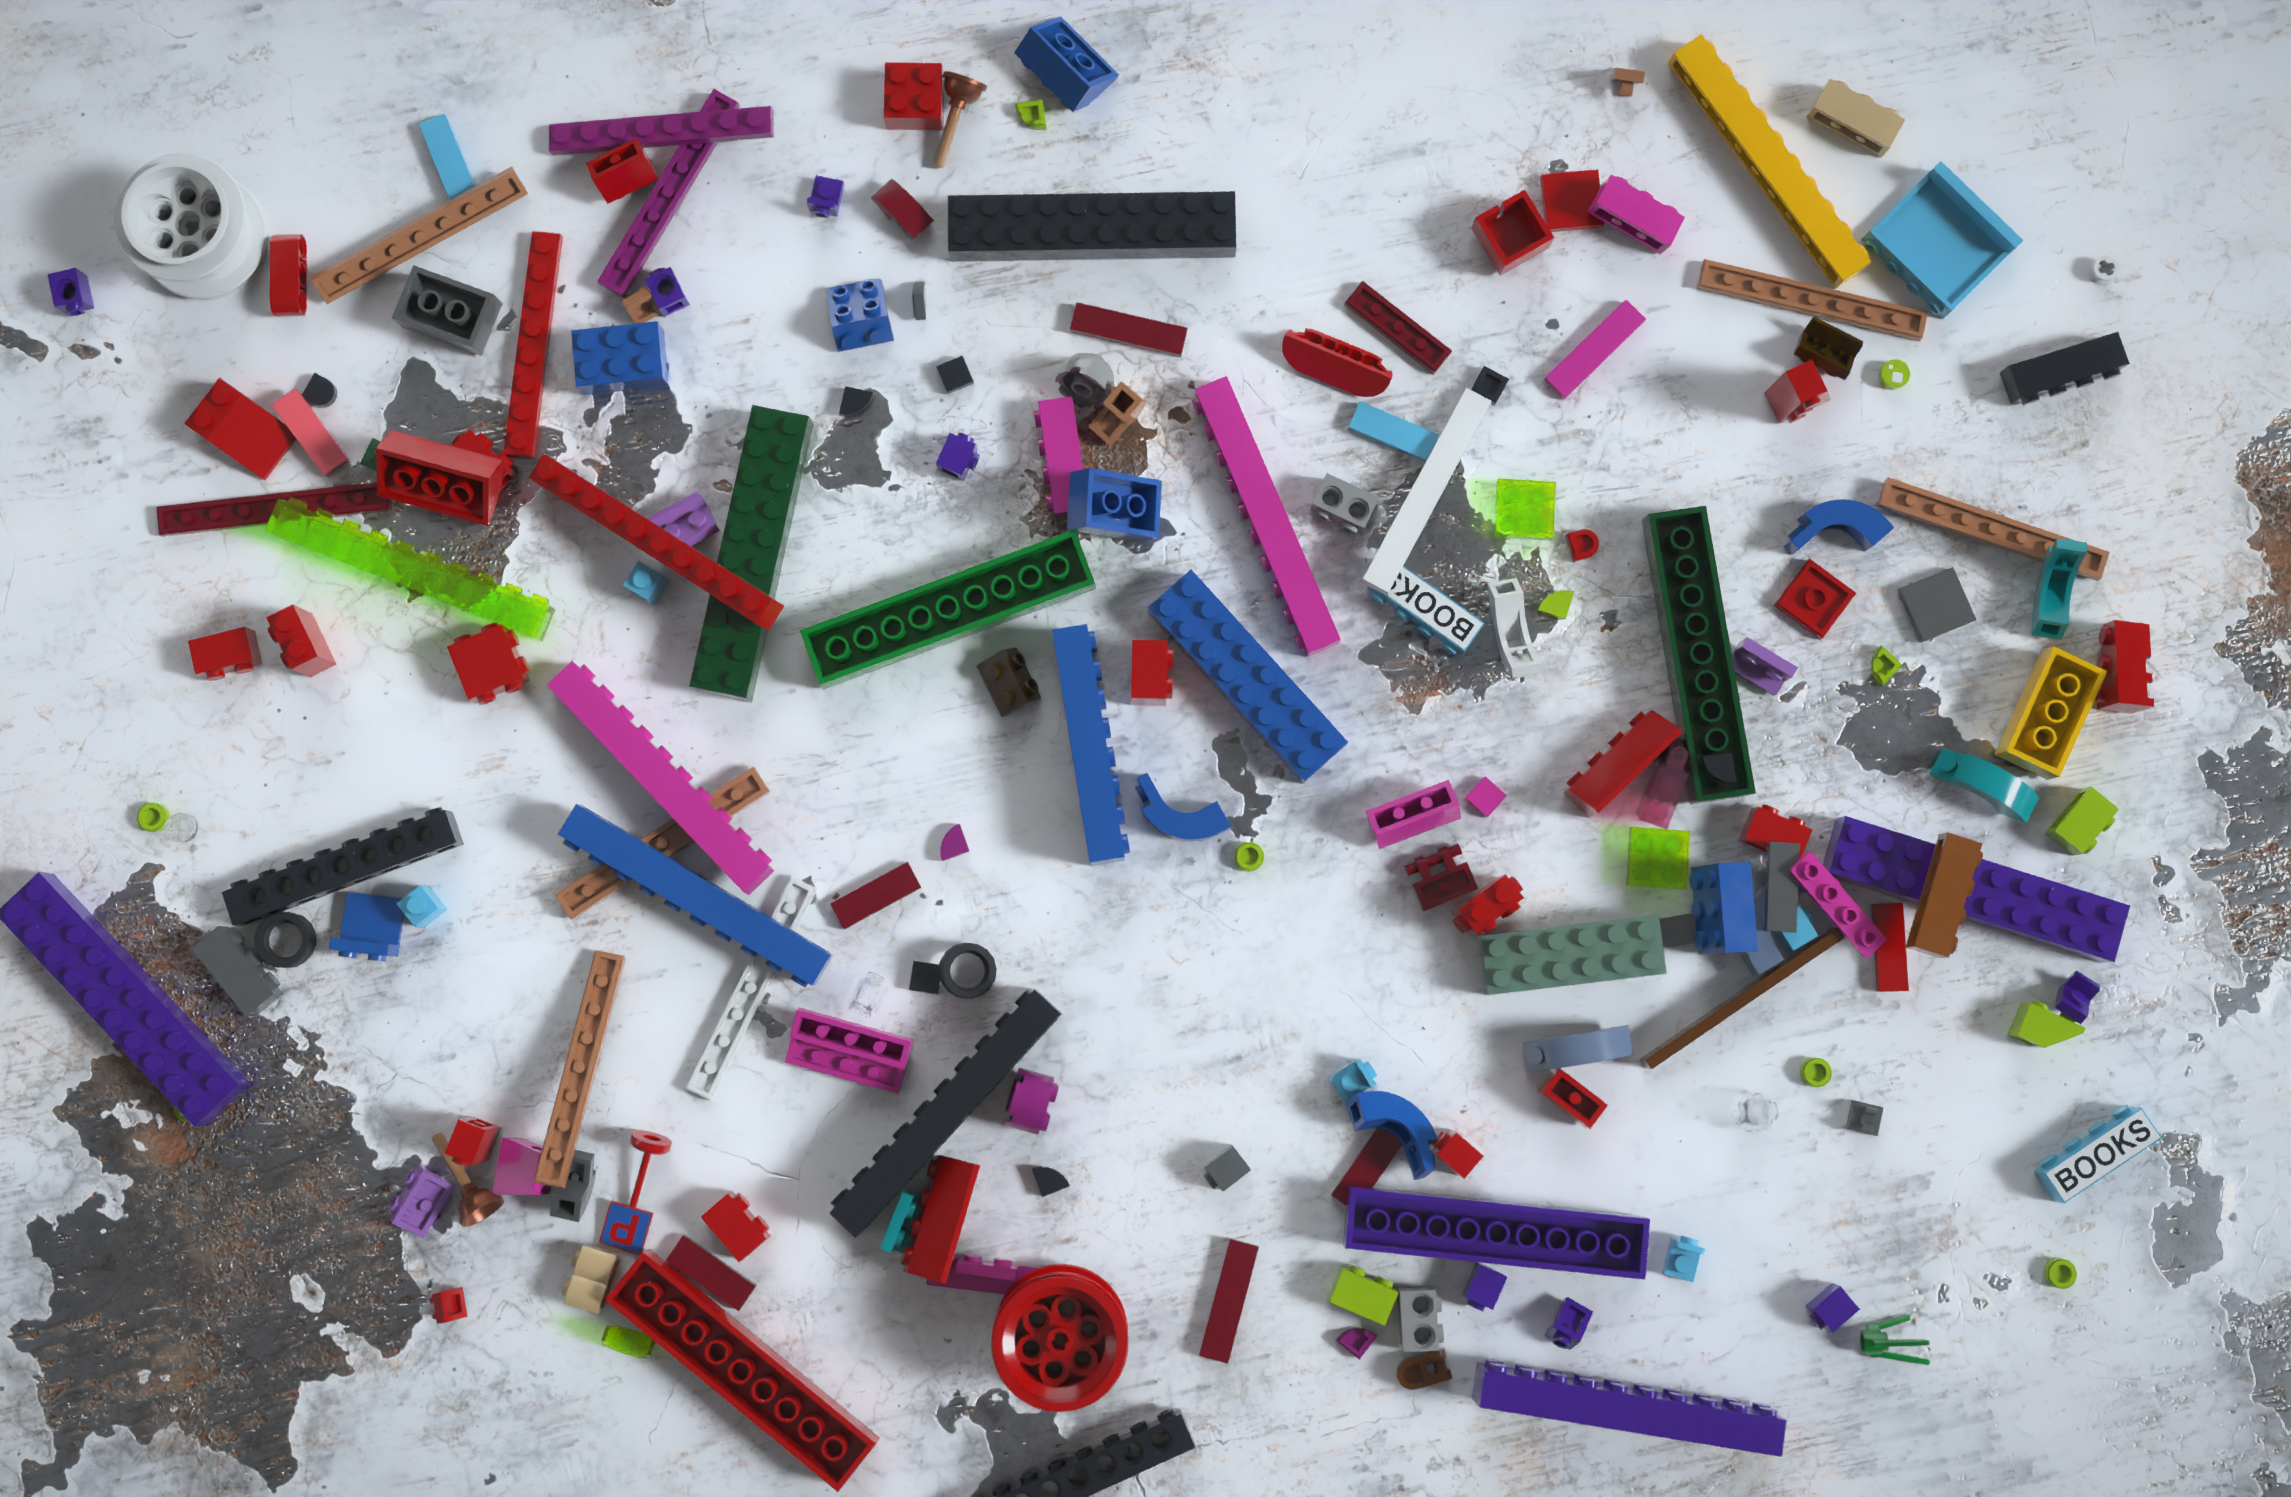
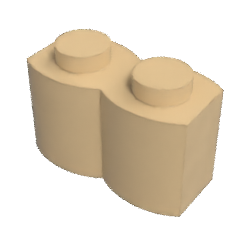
M589 1244L583 1245L581 1250L577 1249L571 1266L575 1267L572 1279L567 1278L562 1289V1295L565 1296L564 1304L595 1314L602 1313L606 1304L605 1298L609 1295L621 1254Z

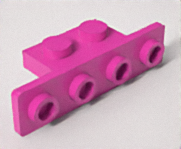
M1806 852L1789 869V873L1863 958H1869L1886 941L1885 936L1860 909L1859 904L1841 887L1840 882L1829 873L1812 852Z
M965 1254L964 1258L953 1257L946 1284L926 1279V1284L1005 1295L1018 1279L1037 1269V1267L1013 1265L1012 1260L994 1258V1262L982 1261V1256Z

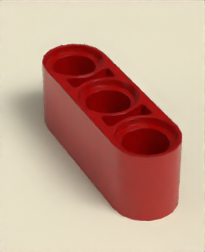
M303 234L271 236L269 301L271 312L275 317L304 316L306 314L307 244Z

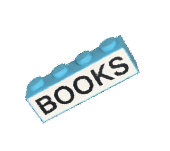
M1404 566L1387 596L1370 586L1367 587L1371 592L1369 594L1371 598L1382 605L1386 602L1395 608L1393 611L1395 615L1404 621L1410 619L1419 625L1417 627L1419 632L1428 638L1436 637L1442 642L1441 647L1453 655L1456 653L1462 655L1485 624Z
M2128 1105L2120 1107L2112 1113L2114 1116L2106 1123L2102 1121L2088 1129V1135L2082 1139L2075 1138L2066 1143L2063 1152L2057 1156L2055 1154L2049 1155L2040 1161L2039 1164L2041 1166L2034 1170V1173L2053 1201L2066 1203L2162 1138L2142 1107H2129Z

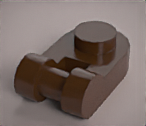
M1439 1348V1351H1429L1401 1361L1396 1370L1399 1383L1406 1389L1415 1390L1452 1379L1451 1370L1446 1367L1444 1360L1447 1358L1445 1349ZM1433 1362L1435 1372L1427 1374L1425 1364Z

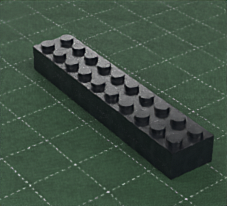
M1235 191L948 195V253L951 262L1235 258Z
M1034 989L1032 992L1026 990L1016 1000L1015 1004L1018 1008L1012 1014L1006 1012L995 1023V1026L998 1028L992 1036L985 1034L974 1046L977 1050L972 1058L965 1056L954 1068L957 1074L952 1080L945 1078L933 1092L937 1096L931 1102L927 1099L914 1111L913 1115L916 1119L911 1124L908 1122L904 1123L893 1134L892 1137L896 1141L891 1146L888 1144L883 1145L872 1157V1160L875 1161L874 1165L871 1168L868 1166L862 1168L851 1180L855 1184L850 1191L847 1188L844 1191L842 1190L830 1203L834 1208L829 1214L853 1237L859 1236L1063 1014L1038 990Z

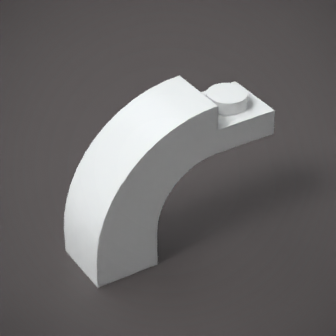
M1517 578L1488 583L1494 632L1506 672L1510 671L1512 678L1528 677L1531 674L1541 673V662L1529 636L1524 609V595Z

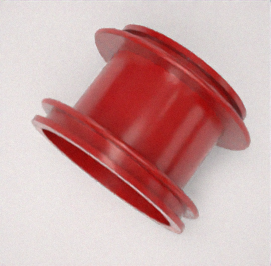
M1070 1264L1043 1266L1030 1271L1018 1279L1001 1300L991 1333L993 1362L997 1373L1006 1387L1026 1404L1051 1412H1068L1082 1409L1102 1398L1120 1377L1126 1363L1129 1348L1127 1317L1117 1293L1099 1275L1083 1267ZM1064 1300L1071 1301L1075 1306L1074 1312L1069 1315L1062 1314L1058 1309L1059 1303ZM1034 1310H1041L1046 1315L1045 1322L1039 1325L1032 1323L1029 1318L1030 1313ZM1085 1321H1093L1098 1326V1329L1094 1334L1086 1335L1081 1331V1325ZM1062 1332L1067 1335L1068 1338L1065 1340V1346L1058 1347L1053 1344L1052 1341L1055 1339L1056 1333ZM1029 1340L1036 1341L1040 1346V1350L1036 1354H1027L1023 1349V1344ZM1080 1351H1086L1091 1355L1092 1359L1088 1364L1080 1365L1075 1361L1074 1356ZM1050 1361H1057L1062 1365L1063 1369L1059 1374L1052 1375L1047 1372L1046 1364Z

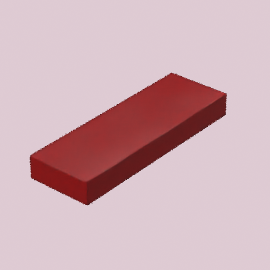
M1903 903L1871 904L1872 923L1886 938V941L1874 952L1876 992L1909 991Z

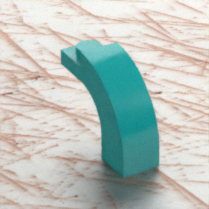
M2057 538L2054 545L2048 547L2040 570L2034 598L2031 636L2062 639L2069 625L2073 583L2087 553L2086 542Z
M1943 748L1930 771L1933 778L1964 788L1987 800L2000 814L2027 823L2039 800V796L2035 791L2014 775L1968 753L1962 755Z

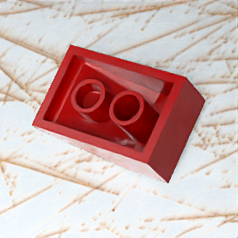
M221 378L215 382L184 423L263 480L268 478L296 441V437L286 424Z

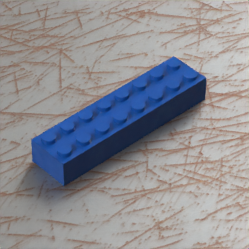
M1192 569L1148 607V614L1302 784L1347 745L1348 741Z
M1087 624L1052 629L1089 862L1091 866L1125 861L1124 854L1130 853L1127 834H1121L1120 825L1125 824L1123 805H1116L1115 796L1121 795L1118 775H1111L1110 767H1116L1113 746L1107 747L1106 739L1111 738L1108 717L1102 718L1101 710H1106L1107 708L1104 689L1097 688V682L1102 681L1099 660H1093L1092 653H1097L1094 631L1088 632Z

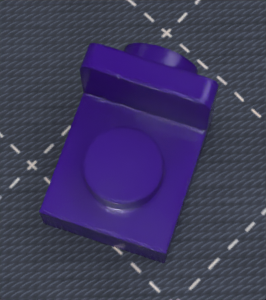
M816 175L811 197H808L806 202L809 211L821 218H829V215L838 217L845 186L844 181Z
M2078 971L2073 972L2058 989L2055 1008L2081 1024L2088 1017L2090 1001L2100 991V985Z
M1566 1297L1561 1303L1552 1326L1546 1330L1545 1336L1551 1339L1552 1343L1557 1347L1571 1350L1581 1342L1593 1311Z

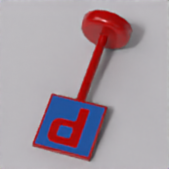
M642 1130L633 1131L630 1138V1144L635 1149L644 1152L630 1204L626 1205L613 1200L610 1201L599 1240L601 1244L641 1255L654 1214L636 1208L651 1154L663 1155L668 1153L672 1145V1141L669 1138Z

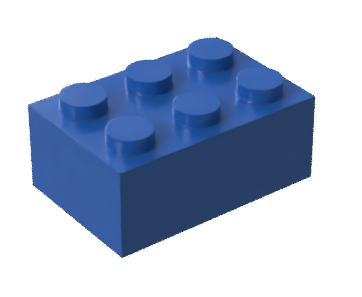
M658 321L571 330L576 387L583 395L669 386L665 335Z
M1093 468L1070 472L1067 530L1133 541L1159 538L1162 481Z
M1751 862L1716 863L1691 867L1689 883L1693 890L1694 903L1692 905V915L1696 925L1694 943L1698 950V955L1758 951Z

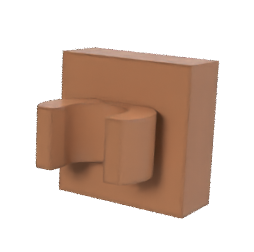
M1613 68L1611 80L1620 81L1618 95L1631 97L1634 83L1640 84L1644 82L1645 71Z
M640 287L638 292L631 296L627 294L625 299L622 300L635 324L644 323L662 314L648 287Z

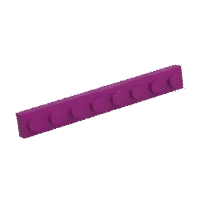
M713 88L700 112L738 109L740 105L734 99ZM718 142L678 146L597 281L599 285L625 298Z
M771 106L549 124V152L554 156L611 151L635 138H638L643 148L773 138L774 110Z

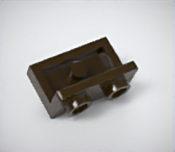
M1812 317L1800 335L1793 354L1804 363L1813 360L1815 366L1823 369L1828 375L1839 377L1845 381L1851 372L1855 357L1863 346V341L1817 317Z
M1016 647L1001 650L976 665L1001 717L1008 716L1028 703L1041 699L1038 684L1031 677L1026 667L1025 658Z

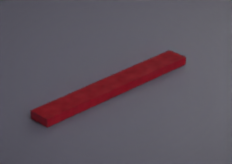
M377 482L159 506L157 507L159 535L165 537L392 511L391 499L377 496Z

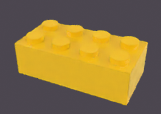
M2055 646L2042 650L1994 755L2046 780L2060 777L2107 671Z

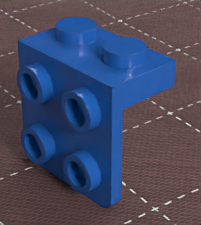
M868 279L827 289L826 296L831 329L838 352L894 341L881 279Z
M348 893L345 900L340 938H330L329 950L339 951V957L357 958V953L368 954L367 960L386 962V956L398 957L404 913L397 903L403 898Z

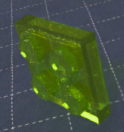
M1498 478L1496 482L1494 537L1552 541L1554 538L1556 482Z
M1629 827L1626 886L1687 890L1690 831Z

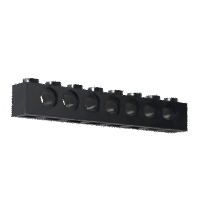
M442 807L434 808L425 812L426 817L418 820L414 818L399 821L397 823L398 827L387 831V828H381L370 832V837L361 841H359V838L350 839L341 843L342 848L332 851L331 848L315 852L313 854L315 858L310 860L296 859L286 863L287 868L276 872V869H270L259 873V878L248 882V879H243L231 883V889L221 893L232 925L245 926L274 913L286 911L464 845L453 812L442 810ZM429 827L431 837L427 842H423L420 836L424 828ZM401 837L403 848L396 853L393 849V843L397 838ZM373 848L376 855L374 860L368 863L365 854L368 849ZM345 858L348 866L343 873H340L338 862ZM317 868L320 877L317 882L312 883L310 873L313 869ZM289 878L292 883L291 890L285 894L282 889L283 882ZM261 889L264 893V898L257 904L254 898L255 893Z
M1173 1408L1157 1414L1158 1419L1149 1424L1144 1420L1132 1425L1129 1428L1130 1432L1125 1435L1119 1436L1118 1433L1104 1438L1102 1440L1103 1445L1094 1449L1090 1445L1079 1449L1074 1453L1076 1457L1068 1461L1060 1458L1047 1465L1048 1470L1037 1474L1036 1470L1021 1476L1019 1478L1021 1482L1011 1487L1008 1483L1000 1485L992 1490L993 1495L989 1497H1015L1018 1494H1025L1028 1497H1089L1196 1448L1195 1441L1181 1409L1174 1412ZM1156 1431H1163L1168 1435V1440L1162 1445H1157L1151 1440L1152 1434ZM1134 1443L1140 1447L1141 1452L1136 1457H1128L1124 1453V1447L1127 1444ZM1101 1456H1108L1112 1459L1113 1466L1110 1469L1102 1470L1096 1464L1097 1459ZM1078 1468L1084 1471L1086 1477L1081 1482H1074L1070 1479L1069 1472ZM1046 1481H1052L1058 1486V1491L1053 1495L1045 1494L1041 1488L1042 1484Z

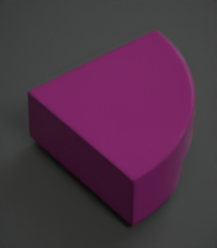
M960 824L952 827L942 840L940 847L942 861L970 852Z
M1353 1328L1341 1333L1335 1340L1360 1360L1378 1335L1368 1329Z

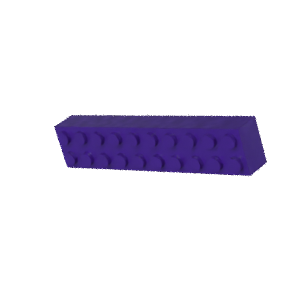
M1843 816L1835 820L1822 865L1837 880L1918 905L1936 844ZM1982 859L1980 866L1975 869L1972 880L1975 881L1973 892L1970 897L1966 898L1964 905L1966 909L1965 920L2097 962H2115L2130 905Z
M38 872L0 908V920L194 1127L208 1125L251 1084L55 874Z
M1348 1186L1343 1246L1345 1249L1646 1280L1650 1219L1639 1215Z
M1485 1359V1363L1477 1362L1472 1399L1479 1408L1782 1457L1787 1420L1778 1415V1410L1770 1408L1771 1406L1767 1404L1752 1402V1407H1749L1748 1405L1741 1404L1740 1400L1726 1397L1722 1398V1402H1718L1715 1399H1711V1396L1694 1392L1692 1397L1681 1394L1680 1390L1663 1388V1392H1658L1651 1389L1652 1386L1641 1383H1634L1632 1388L1622 1384L1620 1380L1604 1378L1602 1383L1593 1380L1590 1375L1574 1373V1378L1563 1375L1562 1371L1545 1368L1544 1373L1533 1370V1367L1529 1365L1515 1364V1368H1510L1503 1365L1502 1361Z

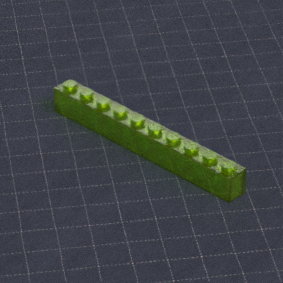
M290 498L289 502L278 499L265 529L270 534L543 641L556 610L548 605L549 599L534 593L531 598L522 595L523 589L506 583L505 587L494 583L496 580L494 577L479 572L478 576L467 573L468 567L453 561L451 566L440 562L442 557L425 551L424 555L414 552L415 547L406 542L398 540L397 545L387 541V535L371 529L370 534L360 531L361 525L344 519L343 523L333 520L334 515L325 510L317 508L316 513L306 509L308 504L297 499Z

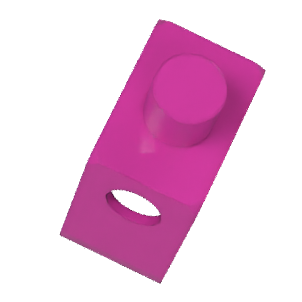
M502 1137L492 1194L548 1195L551 1192V1186L534 1183L543 1147L524 1138Z

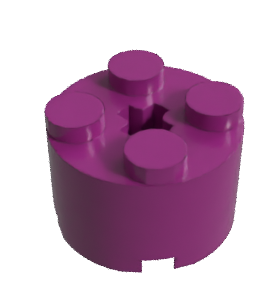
M1019 1067L1017 1073L1022 1075L1020 1080L1014 1079L1005 1110L1010 1115V1118H1004L1003 1125L1038 1135L1040 1130L1044 1132L1047 1130L1050 1114L1046 1111L1049 1102H1055L1059 1085L1054 1083V1077Z

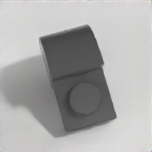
M575 1150L565 1189L555 1187L552 1192L550 1216L575 1222L580 1221L594 1186L596 1170L593 1169L595 1154Z

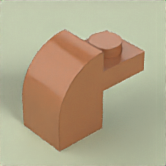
M1121 381L1103 402L1105 407L1088 427L1109 446H1112L1125 429L1138 418L1146 405V401L1125 382Z

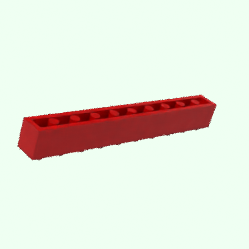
M542 455L528 477L768 631L784 608L783 604L548 455Z

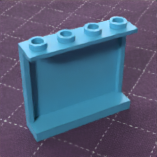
M1942 161L1861 239L1871 254L1879 256L1885 262L1889 272L1893 275H1898L1906 283L1907 289L1914 295H1919L1927 303V308L1942 319L1951 313L1980 282L2024 241Z

